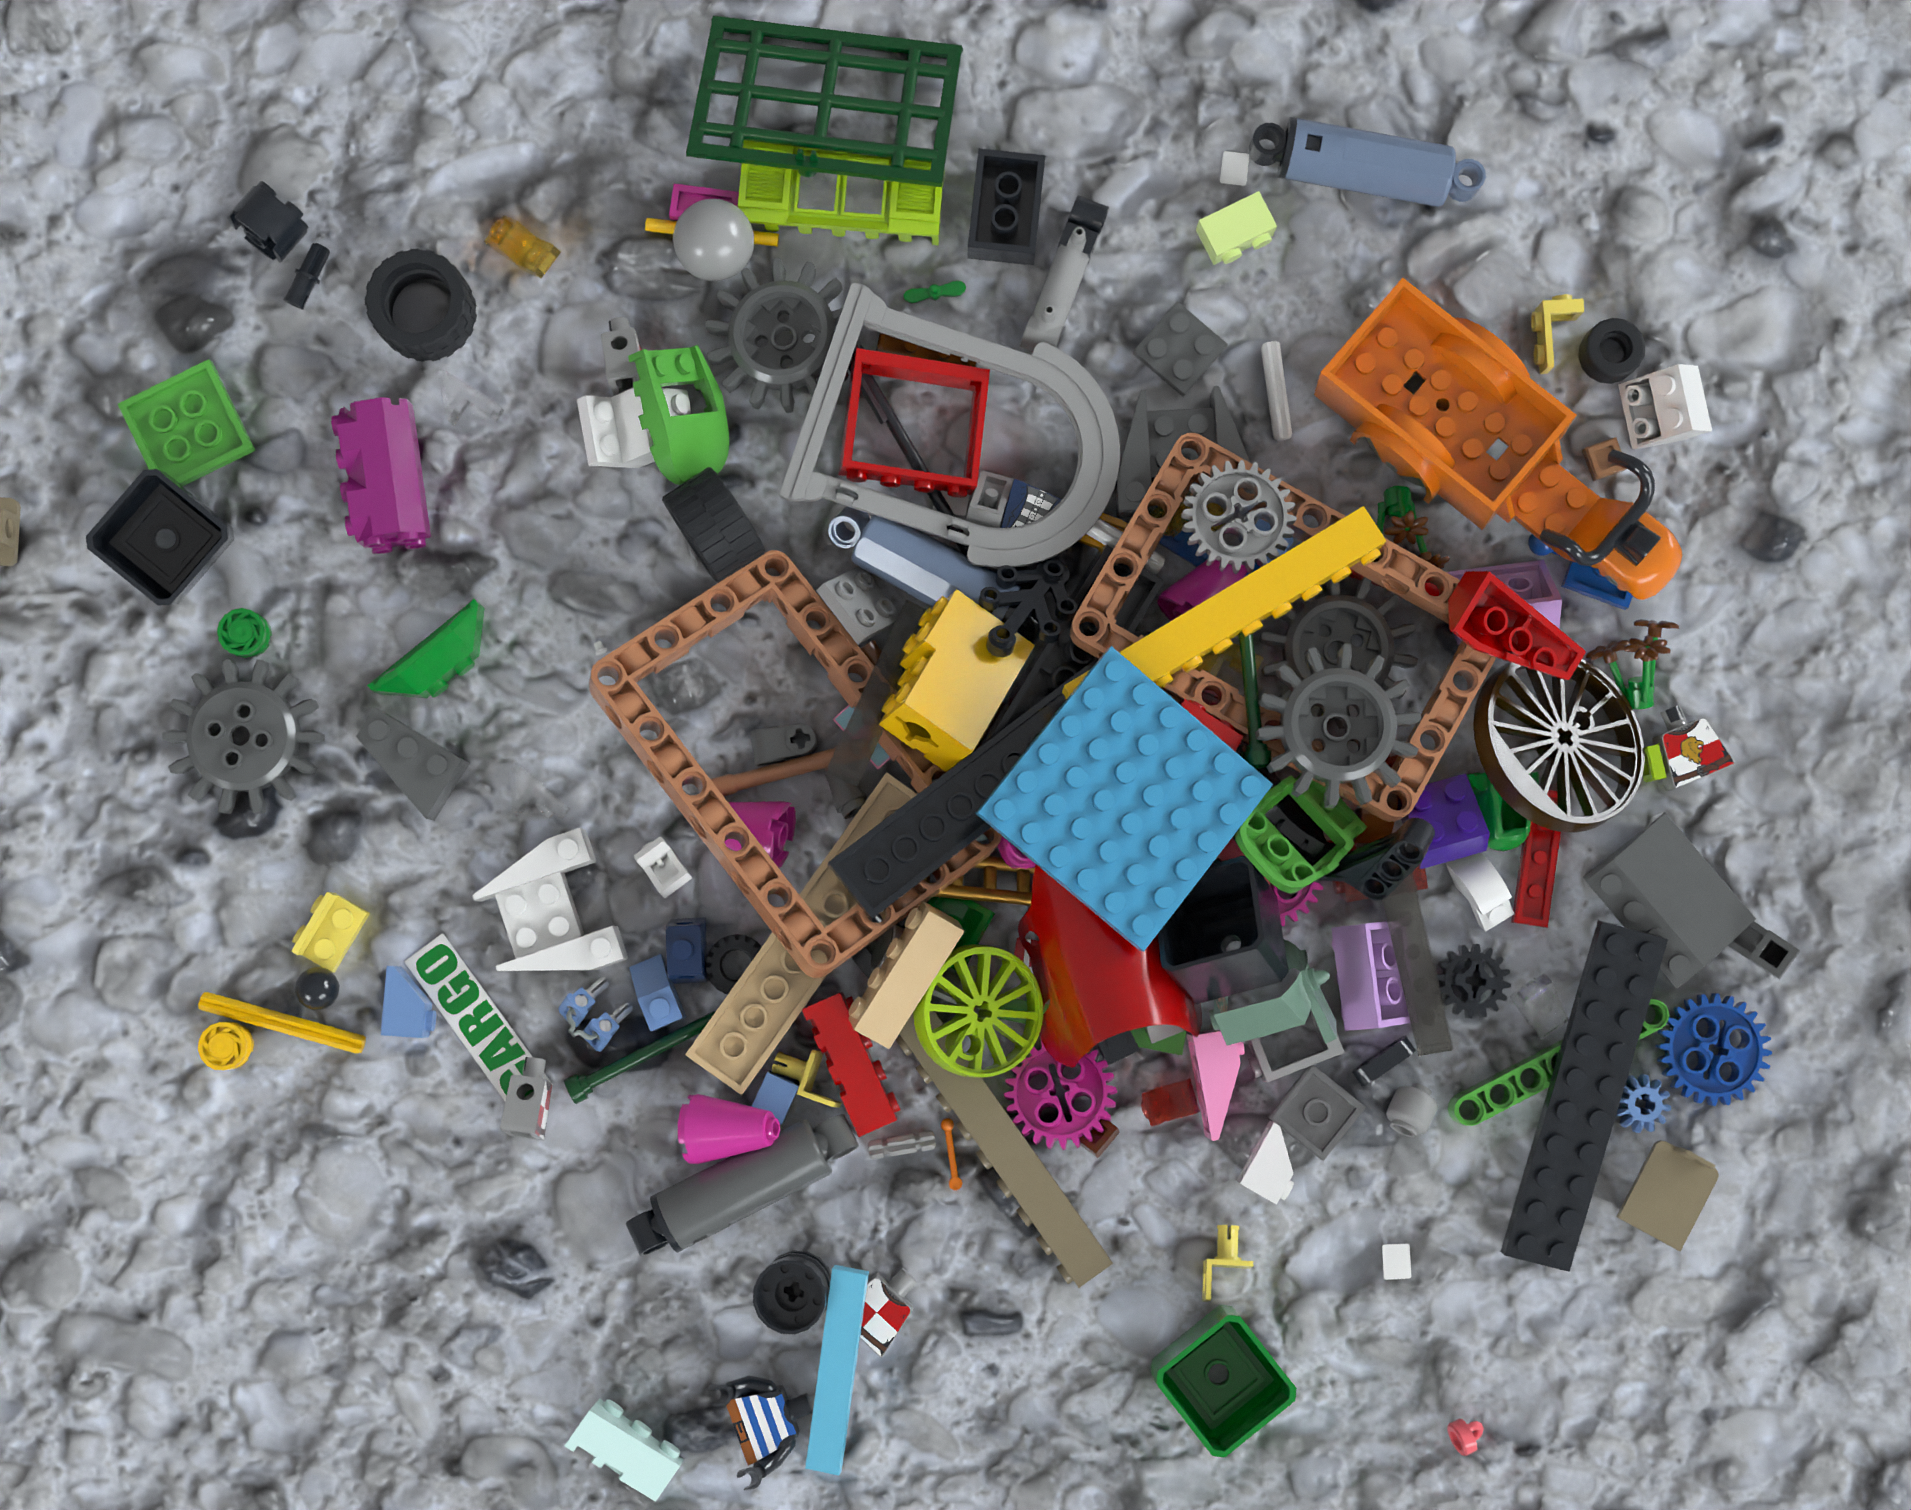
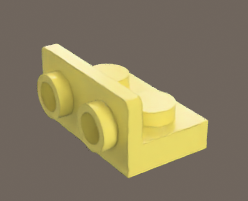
M326 892L324 896L320 895L312 905L310 912L313 915L308 924L302 925L294 935L292 942L295 945L291 952L296 955H303L321 967L335 973L370 913L337 893Z

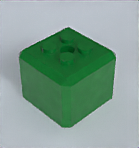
M1218 1305L1151 1360L1150 1372L1155 1383L1209 1453L1215 1457H1227L1295 1402L1297 1388L1232 1306ZM1222 1364L1227 1367L1228 1375L1223 1382L1215 1383L1209 1379L1208 1373L1213 1365Z

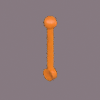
M945 1118L941 1121L940 1126L945 1131L951 1172L949 1187L957 1191L962 1187V1179L958 1177L952 1137L954 1122L950 1118Z

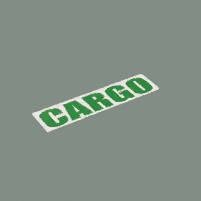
M442 933L404 962L501 1097L506 1101L511 1075H522L525 1057H532V1055ZM544 1073L543 1079H546L551 1083V1081ZM529 1090L525 1094L524 1099H530L534 1094V1090Z

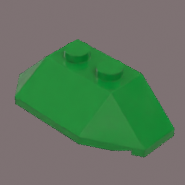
M471 600L465 607L367 686L370 690L382 695L425 699L430 695L432 698L440 695L448 688L447 682L456 674L462 676L474 667V660L480 655L485 608L477 600Z

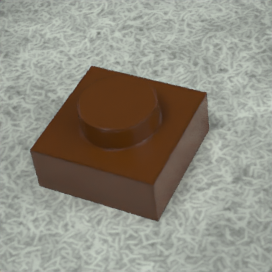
M1100 1119L1099 1121L1104 1130L1102 1133L1094 1128L1090 1131L1093 1141H1088L1084 1136L1079 1137L1080 1145L1097 1158L1101 1156L1120 1133L1118 1127L1108 1120Z

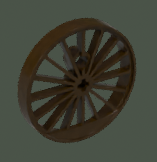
M1584 659L1580 661L1571 676V679L1576 684L1567 709L1563 679L1552 676V700L1541 672L1508 662L1498 668L1487 679L1478 695L1474 710L1473 730L1475 745L1488 779L1499 795L1516 812L1539 826L1554 831L1574 833L1591 830L1602 825L1621 812L1631 802L1643 776L1645 763L1644 742L1637 717L1630 703L1619 687L1603 671ZM1526 669L1538 700L1515 674V671ZM1504 681L1530 712L1499 693ZM1585 689L1597 700L1588 710L1579 706ZM1496 705L1531 728L1494 721V706ZM1602 707L1611 723L1594 727L1595 723L1592 715ZM1614 730L1619 746L1583 739V737ZM1499 733L1534 739L1535 743L1509 749ZM1536 750L1539 756L1526 768L1515 757V755ZM1591 751L1620 756L1621 770ZM1546 760L1548 762L1538 785L1530 776V773ZM1592 767L1618 783L1615 794ZM1555 771L1557 776L1558 806L1547 795ZM1569 779L1583 811V817L1571 815ZM1585 780L1607 805L1600 813L1595 808Z

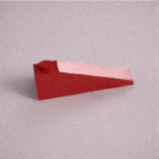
M1465 571L1448 599L1450 631L1476 651L1563 680H1570L1586 653L1581 646L1490 571Z

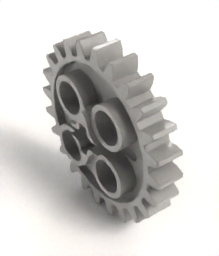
M1240 460L1236 469H1233L1230 462L1226 461L1223 466V472L1213 465L1210 469L1211 478L1201 473L1198 478L1201 486L1192 483L1189 491L1194 496H1186L1183 502L1191 508L1183 510L1181 514L1182 518L1191 520L1184 524L1182 528L1183 532H1193L1187 544H1199L1195 554L1197 557L1204 553L1209 555L1206 565H1211L1215 560L1220 561L1219 570L1223 572L1227 564H1230L1234 574L1239 572L1241 565H1245L1247 572L1252 573L1255 562L1262 567L1268 563L1267 557L1271 560L1279 557L1277 549L1285 551L1289 545L1284 538H1291L1294 534V530L1287 527V525L1294 524L1297 517L1287 513L1293 510L1295 502L1284 501L1291 492L1290 489L1279 491L1278 486L1282 481L1281 477L1271 482L1268 479L1271 469L1268 468L1262 474L1257 473L1258 463L1256 462L1250 470H1246L1243 460ZM1248 488L1253 492L1254 499L1250 501L1241 499L1237 490ZM1262 502L1266 504L1265 508L1249 512L1243 523L1240 519H1235L1216 532L1211 530L1213 526L1230 521L1234 512L1240 516ZM1217 503L1223 508L1224 514L1213 516L1207 511L1206 505ZM1257 518L1267 520L1270 523L1271 529L1269 531H1260L1256 528L1254 520ZM1227 533L1236 535L1239 538L1240 545L1235 547L1227 545L1223 540V535Z

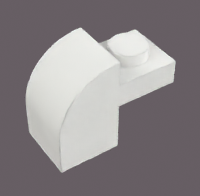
M1482 853L1446 863L1455 887L1469 901L1479 926L1485 932L1514 915L1509 902L1512 896L1506 884L1492 863Z

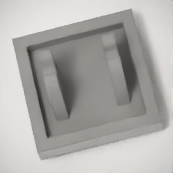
M856 567L823 583L816 590L857 645L893 627L902 619L896 611L894 604L886 598L876 585L873 577L860 567Z

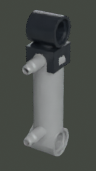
M1079 195L1076 197L1037 304L1026 326L1020 347L1034 351L1037 344L1046 342L1057 348L1067 316L1106 220L1109 206Z

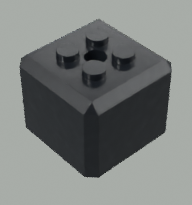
M158 469L143 470L86 535V544L89 551L158 606L179 604L234 541L233 527L166 472ZM170 529L175 534L176 541L171 548L164 549L157 544L156 536L160 530Z
M1245 856L1211 864L1158 933L1162 968L1186 997L1196 1004L1282 982L1289 972L1277 895L1260 871ZM1234 941L1241 942L1239 949L1226 952V948L1230 943Z

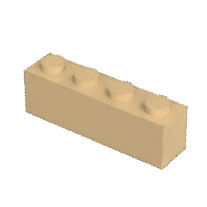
M924 901L918 909L914 908L909 913L905 921L906 928L902 935L890 943L886 952V960L881 968L877 967L873 970L867 982L869 987L862 998L857 997L849 1009V1021L853 1029L888 1049L894 1043L964 933V929L956 919Z

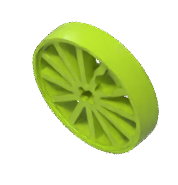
M981 944L956 947L952 950L913 1011L914 1026L925 1052L943 1069L956 1075L972 1078L996 1076L1017 1066L1034 1047L1043 1021L1041 991L1031 970L1023 961L1010 952L994 946ZM977 954V976L974 983L965 957ZM991 955L1002 960V966L989 984ZM953 964L962 983V991L942 976ZM1014 970L1021 983L998 995ZM935 986H939L951 995L956 1001V1005L932 1004L931 997ZM1026 994L1027 1011L998 1009L1000 1006ZM974 1007L979 1010L978 1014L973 1012ZM930 1011L956 1014L949 1022L933 1030L931 1029ZM997 1017L1026 1019L1022 1036ZM995 1030L1015 1044V1048L1006 1057ZM947 1035L945 1040L946 1053L941 1050L936 1042L937 1039ZM968 1036L971 1042L970 1048L967 1052L963 1053L962 1042ZM985 1039L994 1063L991 1066L981 1068ZM956 1059L968 1060L969 1064L967 1067H964L955 1061Z

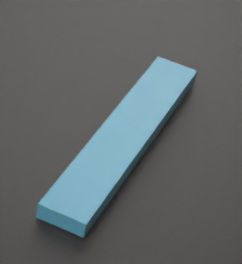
M834 1265L832 1268L805 1469L838 1476L842 1471L869 1271Z

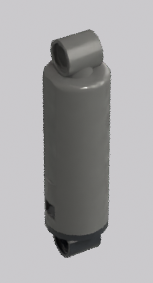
M844 1114L831 1117L814 1128L808 1120H802L780 1131L779 1137L774 1140L771 1146L730 1156L650 1197L652 1209L633 1217L626 1222V1226L640 1256L653 1253L668 1244L678 1253L829 1176L832 1173L830 1161L849 1154L857 1149L859 1144Z

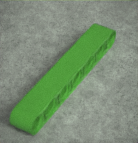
M1650 999L1649 1005L1655 1011V1018L1649 1024L1644 1020L1639 1040L1658 1031L1667 1024L1669 1011L1667 1006L1660 1000ZM1562 1040L1453 1096L1448 1103L1449 1116L1459 1124L1474 1126L1548 1088L1554 1071L1551 1059L1554 1054L1559 1052ZM1530 1068L1535 1076L1534 1082L1529 1087H1524L1520 1076L1522 1071ZM1496 1084H1500L1504 1090V1097L1498 1103H1494L1490 1098V1090ZM1465 1100H1470L1474 1106V1112L1469 1118L1463 1119L1459 1113V1107Z

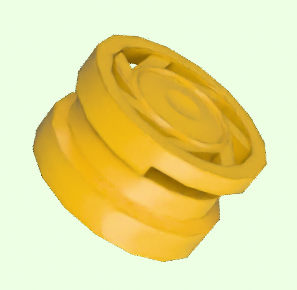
M218 1022L210 1025L202 1032L198 1042V1052L201 1060L214 1070H232L243 1066L248 1061L254 1047L250 1031L237 1022Z

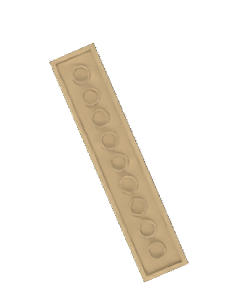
M887 772L799 894L824 928L858 904L827 865L828 862L917 795V793ZM772 932L685 1055L742 1095L826 976L821 978L807 976ZM820 950L811 951V957L815 962H827L825 953Z

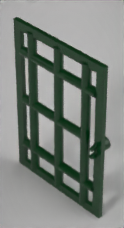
M721 16L712 17L686 157L798 170L801 176L807 178L813 177L819 172L942 187L961 54L963 53L962 45ZM724 32L750 35L749 42L723 39ZM763 37L829 44L828 51L762 44ZM842 46L908 55L907 61L845 54L841 53ZM720 52L746 55L741 83L715 80ZM921 56L945 58L947 62L946 66L920 63ZM759 57L825 65L821 92L754 85ZM838 67L905 74L900 102L834 94ZM918 76L944 79L940 107L913 104ZM712 94L738 97L733 125L707 122ZM751 99L818 106L813 135L746 127ZM831 108L898 116L894 144L828 137L827 131ZM911 118L938 121L934 149L907 146ZM704 136L729 138L730 143L729 146L703 143ZM746 140L891 158V164L889 166L818 157L814 150L811 151L810 156H806L802 149H798L796 154L743 148V142ZM905 160L931 163V169L904 167Z

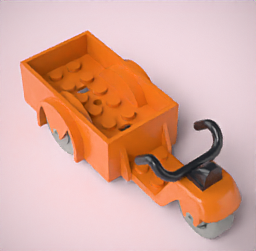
M1403 277L1320 372L1314 396L1356 428L1351 435L1350 441L1355 445L1361 437H1366L1373 452L1391 470L1405 480L1426 488V495L1423 499L1426 503L1429 504L1438 494L1481 530L1487 526L1496 514L1507 523L1514 519L1561 557L1576 562L1579 565L1599 569L1600 575L1606 577L1619 590L1628 591L1639 600H1645L1659 593L1679 569L1682 549L1678 540L1666 526L1646 511L1652 502L1655 492V480L1651 469L1643 461L1632 455L1612 450L1608 454V462L1633 472L1640 480V492L1634 503L1599 497L1559 465L1563 460L1559 440L1563 437L1577 414L1533 381L1519 357L1497 336L1473 321L1452 317ZM1416 372L1425 382L1412 394L1404 385ZM1499 438L1509 447L1498 460H1495L1486 452Z

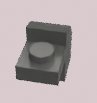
M1756 922L1751 923L1728 945L1779 980L1800 953L1799 949Z

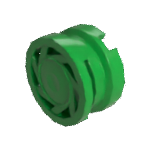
M239 608L233 609L223 616L218 625L217 635L218 641L225 650L238 657L247 659L258 657L267 650L272 631L271 626L264 617L252 610Z

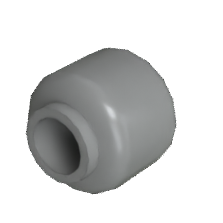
M1413 1083L1412 1086L1399 1087L1386 1112L1391 1122V1128L1404 1136L1412 1138L1416 1134L1426 1133L1438 1109L1435 1099L1430 1096L1431 1090L1418 1083Z

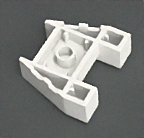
M577 828L546 839L472 895L475 901H485L496 897L516 958L497 965V971L598 970L629 959L618 926H610L587 935L584 934L564 873L596 862L585 829Z

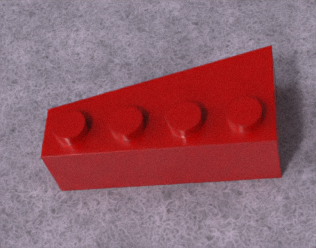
M840 992L801 1010L806 1021L810 1019L812 1023L813 1037L818 1048L827 1058L825 1061L835 1085L839 1086L841 1091L839 1094L858 1137H861L897 1121L896 1112L900 1111L901 1108L894 1092L887 1093L882 1080L887 1079L886 1073L879 1059L873 1062L868 1050L873 1047L871 1039L855 1031L849 1021V1009L854 1002L853 997L846 998L844 993Z

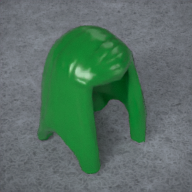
M1475 772L1466 774L1490 833L1487 847L1502 852L1519 847L1530 832L1531 821L1516 812L1499 795L1486 773ZM1531 772L1530 776L1539 785V773Z

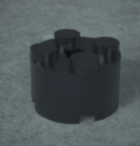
M260 181L257 186H253L228 214L227 219L235 230L240 226L244 229L243 231L246 234L244 239L272 260L277 258L278 262L281 263L307 234L309 227L301 219L304 214L297 206L289 201L285 204L275 197L277 195L276 192L268 184Z

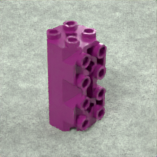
M380 397L354 401L350 403V411L345 407L339 409V414L331 417V425L334 435L339 437L340 449H336L338 467L340 470L345 469L348 475V481L340 483L342 500L344 503H348L349 515L345 516V528L348 536H355L357 543L364 548H371L373 554L390 553L393 551L392 547L405 545L406 549L425 547V539L430 538L431 533L413 405L407 399L399 398V405H392L390 398Z

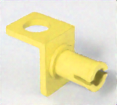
M812 1050L807 1061L786 1055L783 1052L777 1053L774 1060L787 1064V1067L773 1063L772 1073H778L799 1081L800 1085L797 1095L831 1107H841L842 1102L811 1092L823 1058L821 1051Z
M1217 1225V1256L1214 1259L1203 1261L1202 1302L1211 1300L1212 1267L1243 1269L1253 1267L1254 1261H1242L1238 1257L1239 1226L1231 1225L1229 1227L1228 1240V1225Z

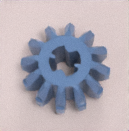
M1640 1074L1638 1080L1633 1075H1628L1626 1080L1627 1086L1625 1085L1616 1114V1116H1622L1619 1125L1624 1128L1631 1125L1632 1131L1635 1133H1641L1643 1127L1647 1131L1653 1132L1655 1131L1654 1121L1660 1124L1666 1122L1665 1117L1660 1114L1661 1111H1671L1672 1109L1670 1105L1662 1103V1100L1667 1099L1670 1094L1668 1091H1659L1662 1084L1660 1080L1654 1079L1650 1082L1649 1076L1646 1074ZM1636 1099L1646 1101L1645 1108L1635 1106Z

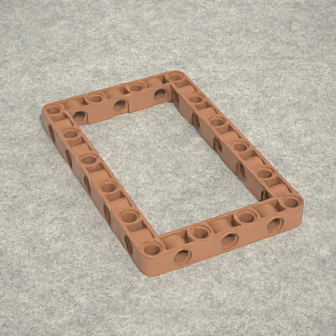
M1186 433L1180 436L1074 616L1070 628V637L1076 646L1100 658L1107 648L1111 646L1120 652L1144 638L1143 635L1137 637L1116 625L1115 618L1188 494L1192 483L1200 484L1198 478L1201 473L1211 478L1210 469L1213 465L1223 472V466L1226 461L1230 462L1233 469L1237 468L1240 460L1244 461L1246 470L1251 469L1252 463L1200 434ZM1191 448L1197 452L1198 458L1188 460L1182 455L1181 450ZM1258 467L1257 473L1262 474L1264 470ZM1270 474L1268 479L1272 482L1277 477ZM1281 481L1278 486L1279 491L1284 489H1290L1291 491L1284 501L1295 502V507L1287 514L1296 516L1297 520L1294 524L1287 525V527L1294 530L1293 537L1301 542L1306 541L1346 517L1284 481ZM1243 488L1237 490L1241 499L1246 501L1254 499V494L1245 492ZM1262 502L1256 505L1248 512H1251L1253 510L1255 511L1259 508H1265L1266 504ZM1155 505L1161 507L1165 512V516L1162 518L1152 517L1148 513V507ZM1305 515L1313 516L1318 522V527H1307L1302 517ZM1386 539V543L1379 550L1381 556L1378 557V562H1371L1363 566L1360 561L1350 567L1351 570L1449 624L1448 599L1460 581L1456 577ZM1120 563L1126 564L1131 570V575L1127 577L1118 576L1113 567ZM1425 583L1436 585L1439 590V596L1429 595L1425 590ZM1083 622H1091L1096 626L1097 633L1093 636H1086L1081 633L1079 625ZM1462 640L1423 709L1421 720L1415 724L1406 740L1407 743H1411L1419 748L1417 755L1412 759L1397 756L1391 767L1397 772L1401 781L1391 788L1376 773H1370L1365 778L1371 790L1372 801L1364 805H1360L1356 799L1351 783L1340 784L1339 795L1388 822L1398 821L1408 815L1416 805L1496 657L1476 651ZM1182 668L1171 675L1174 679L1171 683L1161 688L1178 703L1184 699L1200 703L1205 707L1206 713L1231 723L1235 731L1243 736L1242 740L1249 744L1245 697L1238 694L1239 690L1203 669L1201 672L1193 669L1185 673ZM1454 675L1462 676L1466 680L1467 690H1460L1454 685ZM1205 690L1215 692L1219 699L1218 704L1207 705L1202 700L1201 693ZM1260 706L1262 727L1265 725L1279 726L1281 714ZM1422 734L1433 738L1435 742L1434 750H1427L1421 745L1420 737ZM1281 739L1263 741V744H1267L1268 750H1271L1273 758L1285 753ZM1317 740L1312 741V749L1316 752H1322V743ZM1293 762L1287 764V766L1298 771L1299 773H1302V771L1299 770L1293 764ZM1312 779V780H1314L1315 782H1317V783L1321 784L1322 786L1326 787L1325 782H1321V781ZM1388 794L1397 795L1401 799V810L1396 811L1388 806Z
M770 550L598 660L593 665L590 673L589 691L800 969L807 976L821 978L907 917L914 908L918 909L923 901H929L989 857L1000 843L1002 835L995 829L990 828L984 833L989 844H981L977 840L972 842L932 873L936 878L935 883H928L923 880L880 913L882 922H871L863 909L857 904L824 928L637 684L638 681L650 673L654 672L657 674L689 653L690 647L708 635L711 638L742 618L745 611L760 601L773 602L787 620L786 625L806 651L810 656L814 654L828 672V679L851 708L855 707L870 726L868 730L893 761L897 760L912 779L910 783L918 794L932 784L933 779H938L946 773L925 758L924 753L917 748L912 749L879 725L885 715L881 711L884 703L891 694L896 695V693L791 559L783 552ZM773 568L780 573V576H771L766 572V569ZM721 604L727 611L717 612L711 605ZM807 621H816L822 628L813 629L808 626ZM664 639L670 642L672 646L661 648L655 641ZM856 673L861 676L863 681L854 682L849 678L848 674ZM610 676L616 683L604 685L599 681V678ZM651 730L656 733L657 738L654 740L644 739L640 732ZM686 784L695 785L700 793L688 795L683 791L682 786ZM735 839L741 844L742 849L738 851L729 850L724 841ZM771 894L779 895L784 901V906H772L767 896ZM820 950L825 953L827 962H815L811 957V951Z

